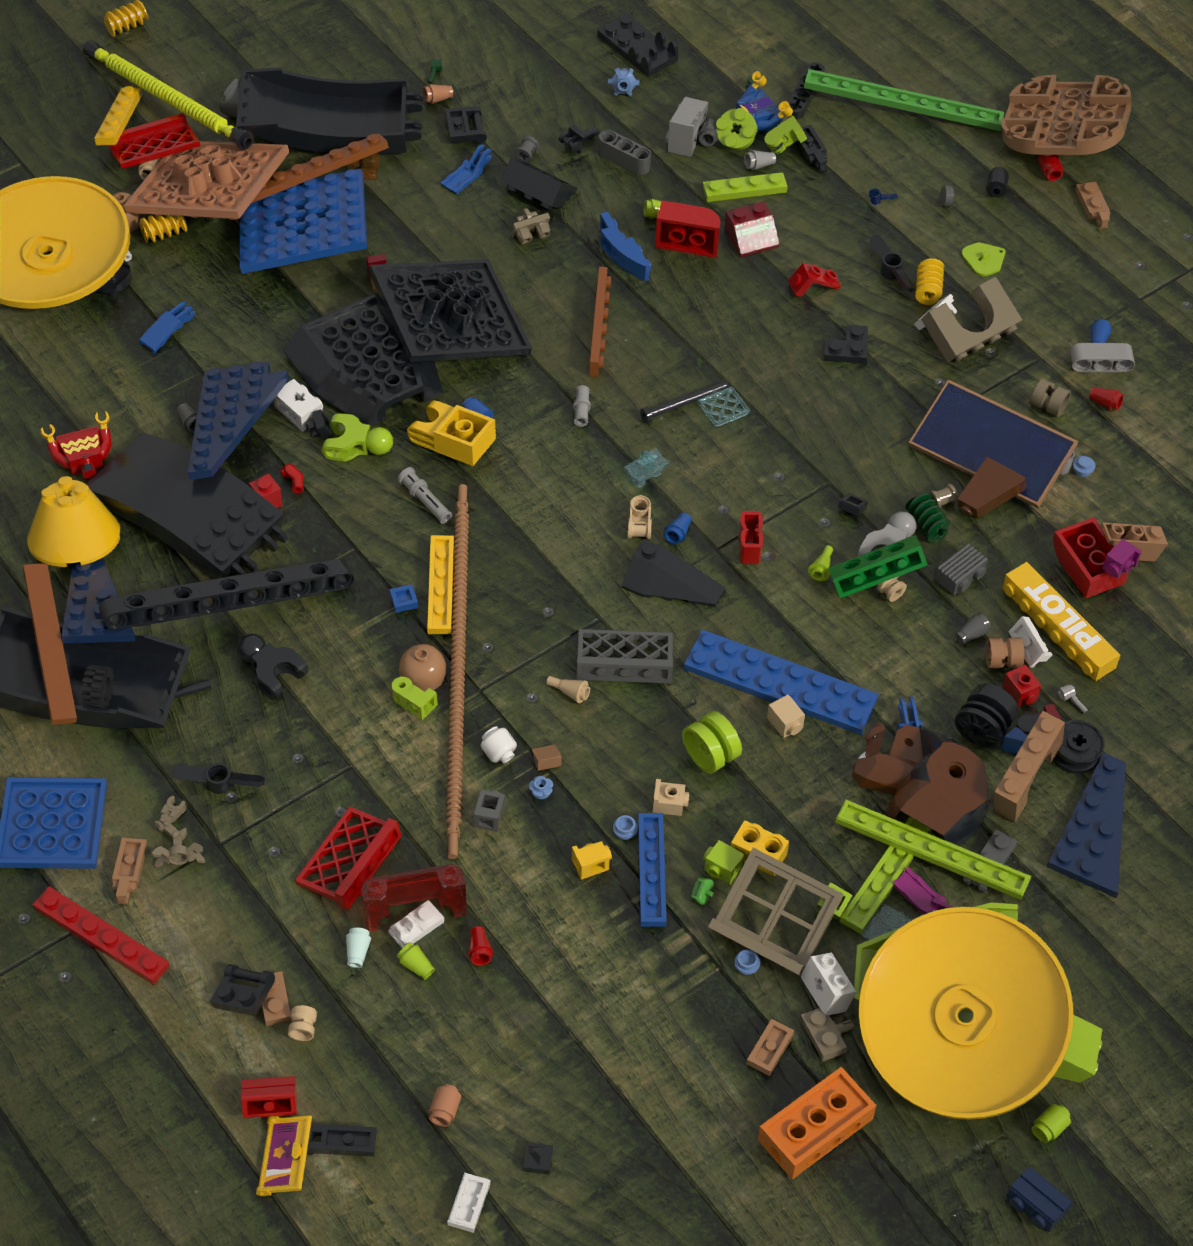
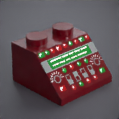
M765 201L726 211L724 229L740 257L779 247L773 215Z

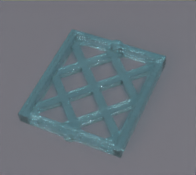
M733 386L698 400V404L715 427L748 415L751 412ZM730 393H733L737 399L729 398ZM717 398L725 400L724 404L716 403ZM727 402H735L734 407L727 406ZM738 403L741 404L744 409L737 408ZM704 404L712 405L711 409L708 410ZM714 406L722 408L721 412L713 411ZM729 409L733 411L732 414L729 415L725 414L724 410ZM712 414L718 415V420H715Z

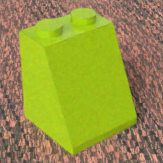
M1073 1015V1027L1068 1050L1054 1077L1080 1083L1095 1075L1098 1069V1053L1102 1046L1101 1028Z

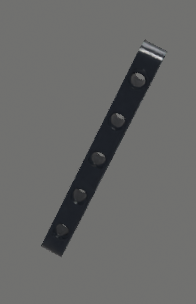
M335 559L109 598L99 605V611L108 629L117 630L343 590L349 588L354 583V576L345 560Z

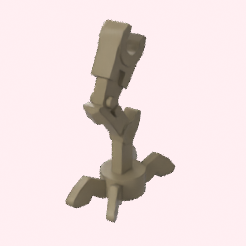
M174 796L168 798L161 810L160 820L155 821V826L161 832H166L173 838V846L169 850L159 846L152 851V855L158 857L154 863L155 868L161 867L163 863L182 865L187 863V861L191 862L194 860L198 863H205L204 857L200 854L203 851V847L200 844L194 842L188 848L182 845V840L187 836V829L184 828L178 831L171 825L172 822L186 811L185 801H182L178 806H174L176 803Z

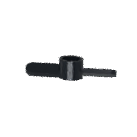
M873 235L869 242L882 259L880 270L882 276L888 279L897 278L905 290L912 292L915 286L902 269L903 257L896 252H892L880 235Z
M214 763L208 768L176 765L172 769L174 778L205 782L208 785V789L215 794L226 793L230 790L232 784L255 787L265 784L263 776L233 773L223 763ZM216 776L226 777L224 780L218 782L212 780Z

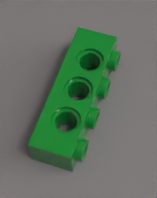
M913 535L829 567V571L839 597L843 598L925 567L928 564L917 536Z

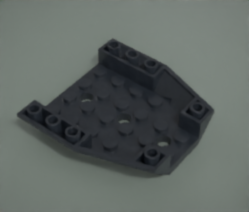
M378 293L302 325L283 349L285 355L315 395L342 413L356 416L362 424L370 425V427L385 421V408L418 394L423 402H427L443 394L435 361H409ZM348 324H350V325H352V326H354V327H352V328H347V327H345V326L348 325ZM369 352L377 353L374 356L366 355ZM391 380H393V381H396V382H398V383H397V384H389L388 382L391 381Z

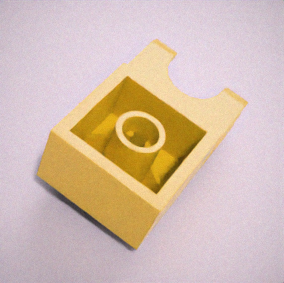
M436 400L431 401L426 407L428 420L431 422L414 421L407 429L408 437L413 443L471 466L476 464L496 439L495 419L458 405L452 407Z

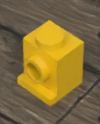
M602 841L595 844H586L581 849H578L577 845L572 847V862L581 880L609 870V860L612 859L609 847L607 845L604 846Z

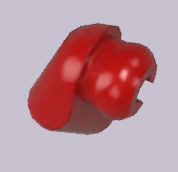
M286 464L280 470L281 475L284 478L290 477L292 479V491L294 493H302L303 474L293 464Z

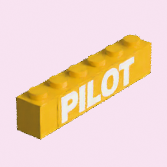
M1028 562L1005 575L1002 588L1006 595L1012 597L1021 610L1026 612L1035 621L1036 625L1042 628L1050 636L1051 640L1058 644L1066 652L1067 656L1082 668L1086 675L1097 681L1116 669L1120 654Z

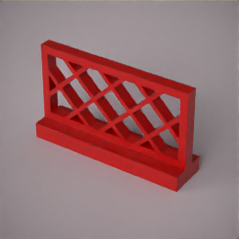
M184 113L126 129L122 132L117 144L108 145L111 157L114 156L121 169L200 147V141L188 125Z
M349 807L295 879L296 885L338 902L340 908L348 911L402 837L398 822L390 818L384 821ZM352 816L361 819V824L351 827L347 826ZM375 826L381 828L378 833L368 836V828ZM364 830L365 837L351 841V833ZM347 835L348 842L334 846L333 842L337 837ZM367 843L368 847L364 852L354 854L353 847ZM350 848L352 855L337 859L336 852ZM333 853V861L320 864V859L323 856ZM354 862L351 870L341 873L340 865ZM333 867L337 868L338 874L323 877V870ZM319 872L321 879L312 882L306 880L309 874ZM340 880V885L335 892L326 889V884Z

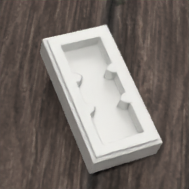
M464 1172L447 1221L448 1226L474 1233L490 1187L489 1179Z

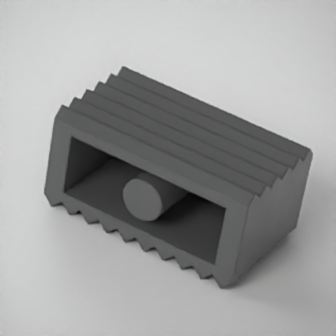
M967 543L936 567L934 579L950 593L956 595L959 591L964 592L975 578L979 580L985 575L988 559L980 551H977Z

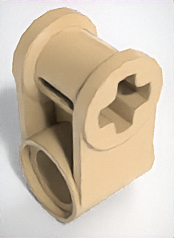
M635 496L631 500L628 539H631L632 536L651 539V502L645 496Z

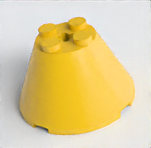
M65 476L42 490V497L27 536L29 551L37 560L57 567H67V563L76 562L85 565L103 558L117 546L120 540L119 522L85 483Z

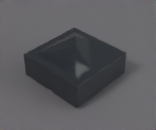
M848 493L840 500L838 508L859 516L866 510L868 502Z
M526 1142L523 1171L550 1174L553 1145Z

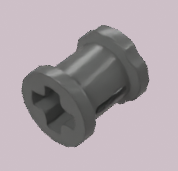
M525 136L521 141L522 145L515 150L514 155L517 160L529 163L533 152L538 150L539 143L533 137Z

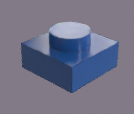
M412 584L389 589L395 613L418 608V601Z

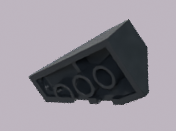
M643 539L634 553L622 584V589L641 597L651 598V595L665 597L664 600L672 601V598L686 600L687 603L716 607L725 592V587L666 548Z

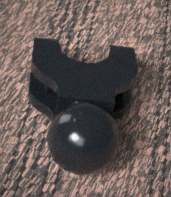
M248 633L242 636L238 642L237 652L243 661L252 663V669L257 675L258 689L272 700H276L281 696V684L276 679V676L282 673H289L300 679L309 672L306 661L295 650L286 647L276 648L270 643L266 644L263 637L258 634Z

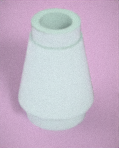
M363 928L349 929V934L346 935L348 966L353 968L363 967L371 941L368 930Z

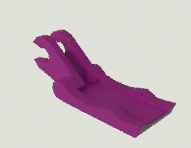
M909 866L893 882V887L923 915L941 909L954 908L945 904L946 899L933 891Z

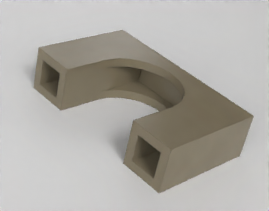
M996 277L982 283L971 292L984 314V331L971 332L964 329L957 322L946 303L932 309L921 319L947 363L954 359L958 362L968 356L967 352L972 350L975 353L985 347L984 343L989 342L992 344L1001 338V334L1009 335L1018 329L1017 325L1022 321V318Z

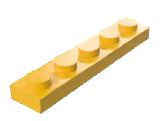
M132 86L121 88L94 138L96 145L117 144L142 96L141 88H134Z
M431 535L428 634H451L454 536Z

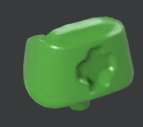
M698 878L691 898L699 904L705 905L709 897L714 895V892H712L713 880Z

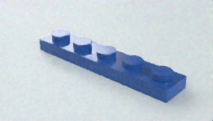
M638 813L641 927H666L663 813Z

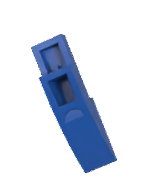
M608 211L600 213V245L604 251L626 272L643 281H648L651 263L648 258L645 259L641 246L636 244L633 237L626 239L624 233L619 231L617 221L612 219Z

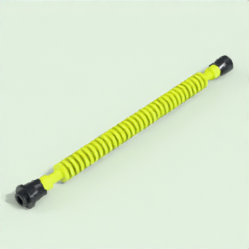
M89 40L84 44L83 53L85 55L105 62L106 67L214 132L218 134L224 132L229 140L235 143L240 150H246L253 144L254 137L249 130L237 129L232 125L228 126L227 120L118 55H109L105 48L98 43Z

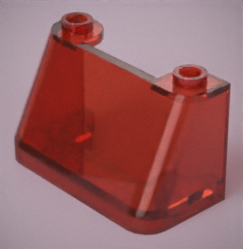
M454 864L367 879L360 890L366 930L369 932L379 930L381 919L383 917H390L388 906L438 898L439 908L449 907L453 911L454 917L467 915L466 883L462 869Z

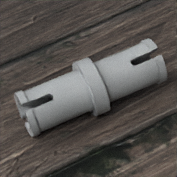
M584 385L577 387L576 400L573 403L575 411L574 423L579 427H584L588 424V412L591 409L589 401L590 389Z

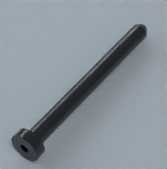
M722 381L651 409L648 407L642 408L640 410L642 420L645 423H649L655 416L726 390L729 384L726 381Z

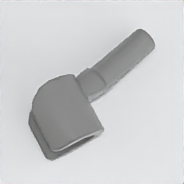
M1072 685L1060 688L1058 696L1061 701L1070 699L1083 714L1088 711L1076 697V691Z

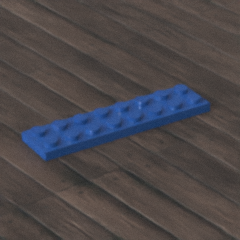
M703 629L684 664V670L770 702H775L789 694L805 715L862 735L879 695L873 691Z

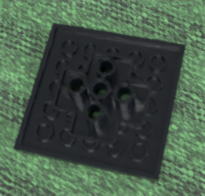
M488 259L370 265V276L410 362L530 355L532 347Z

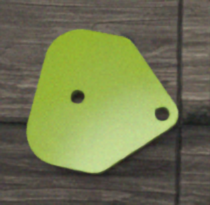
M977 242L964 247L962 257L977 275L989 276L1000 271L1006 251L1004 248Z

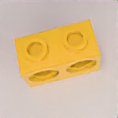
M745 820L731 842V847L745 854L744 862H746L752 848L783 862L789 846V841L780 834H773L763 829L760 825ZM761 866L758 867L759 870L775 876V873Z

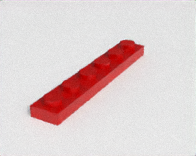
M50 886L33 903L34 910L152 985L170 967L169 961Z

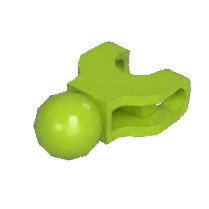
M335 414L331 418L330 426L335 434L341 436L326 439L322 445L321 452L327 459L343 462L349 461L358 455H368V451L376 455H383L392 448L393 437L385 428L377 427L370 429V425L362 424L354 415Z

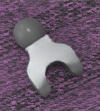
M904 511L894 513L889 518L888 524L884 529L873 531L866 536L859 549L858 556L912 536L917 527L914 517Z

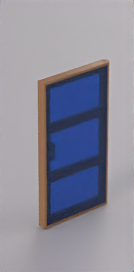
M951 380L946 382L909 441V446L972 477L986 457L995 460L1026 477V489L1016 495L1015 498L1038 509L1078 445L1077 440Z

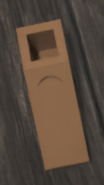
M1104 522L1101 524L1108 543L1115 547L1122 539L1128 541L1142 551L1140 561H1156L1168 545L1161 526Z

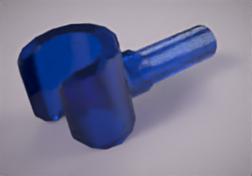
M877 188L869 191V197L874 205L880 204L881 200L898 198L897 193L881 194V191Z

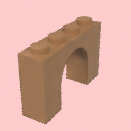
M1042 711L995 790L993 812L1016 823L1027 804L1030 786L1044 760L1051 763L1063 742L1064 721Z

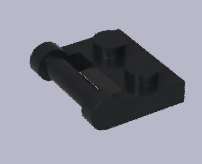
M471 106L445 109L451 143L465 141L483 143L486 141L487 136L482 127L480 107ZM467 117L473 119L475 130L470 131Z
M228 964L224 970V977L212 996L210 1003L214 1008L256 1016L275 982V975L269 971L261 973L240 969L237 965ZM237 979L257 982L259 985L256 988L236 984L235 982Z

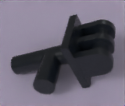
M572 125L567 132L560 135L559 142L564 143L567 148L570 147L572 152L581 154L584 141L599 135L600 131L595 127L584 132L576 125Z

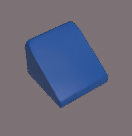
M1015 727L1005 735L1001 749L1017 754L1028 735L1018 727Z

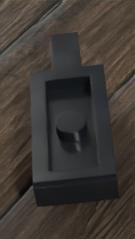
M811 125L801 127L807 140L802 143L797 140V145L807 161L814 163L819 172L827 170L826 159L828 156L824 144Z

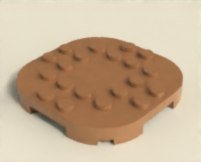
M1056 75L1032 78L1025 86L1021 83L1010 93V103L1005 118L1001 119L1002 138L1008 147L1025 154L1072 156L1094 154L1107 150L1116 145L1125 134L1131 112L1130 89L1126 84L1121 85L1119 79L1104 75H1096L1094 82H1056Z

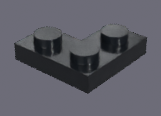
M846 325L845 340H824L823 361L867 364L868 326Z

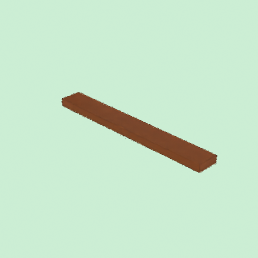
M47 563L23 565L24 580L51 725L76 723V710Z

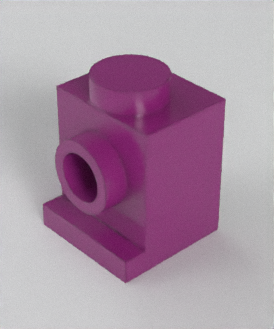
M1122 539L1106 555L1102 569L1118 579L1124 572L1128 573L1132 567L1135 568L1138 565L1142 551Z

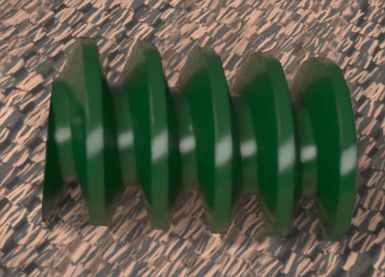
M923 493L910 499L906 503L905 509L914 517L918 527L927 536L929 542L941 541L947 535L951 522L946 518L945 513L941 512V508L936 505V501L931 499V494Z

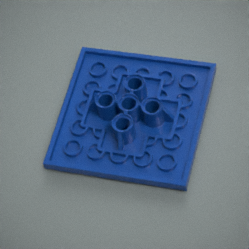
M351 169L338 174H328L323 177L310 179L251 203L240 217V269L242 274L368 248L362 169Z

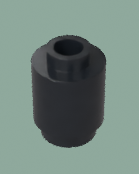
M995 167L990 171L986 191L989 195L1001 197L1006 194L1009 174L1005 168Z

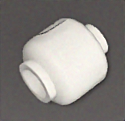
M495 726L482 736L481 748L491 762L497 763L502 761L504 764L515 756L513 752L517 747V743L506 728Z

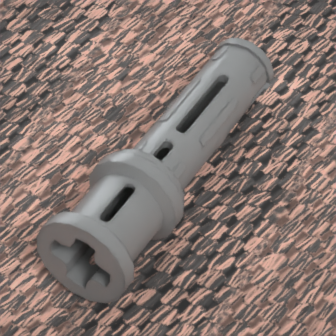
M412 467L404 469L399 474L398 482L409 489V494L412 497H418L441 524L447 523L452 518V513L429 491L426 481L420 479Z

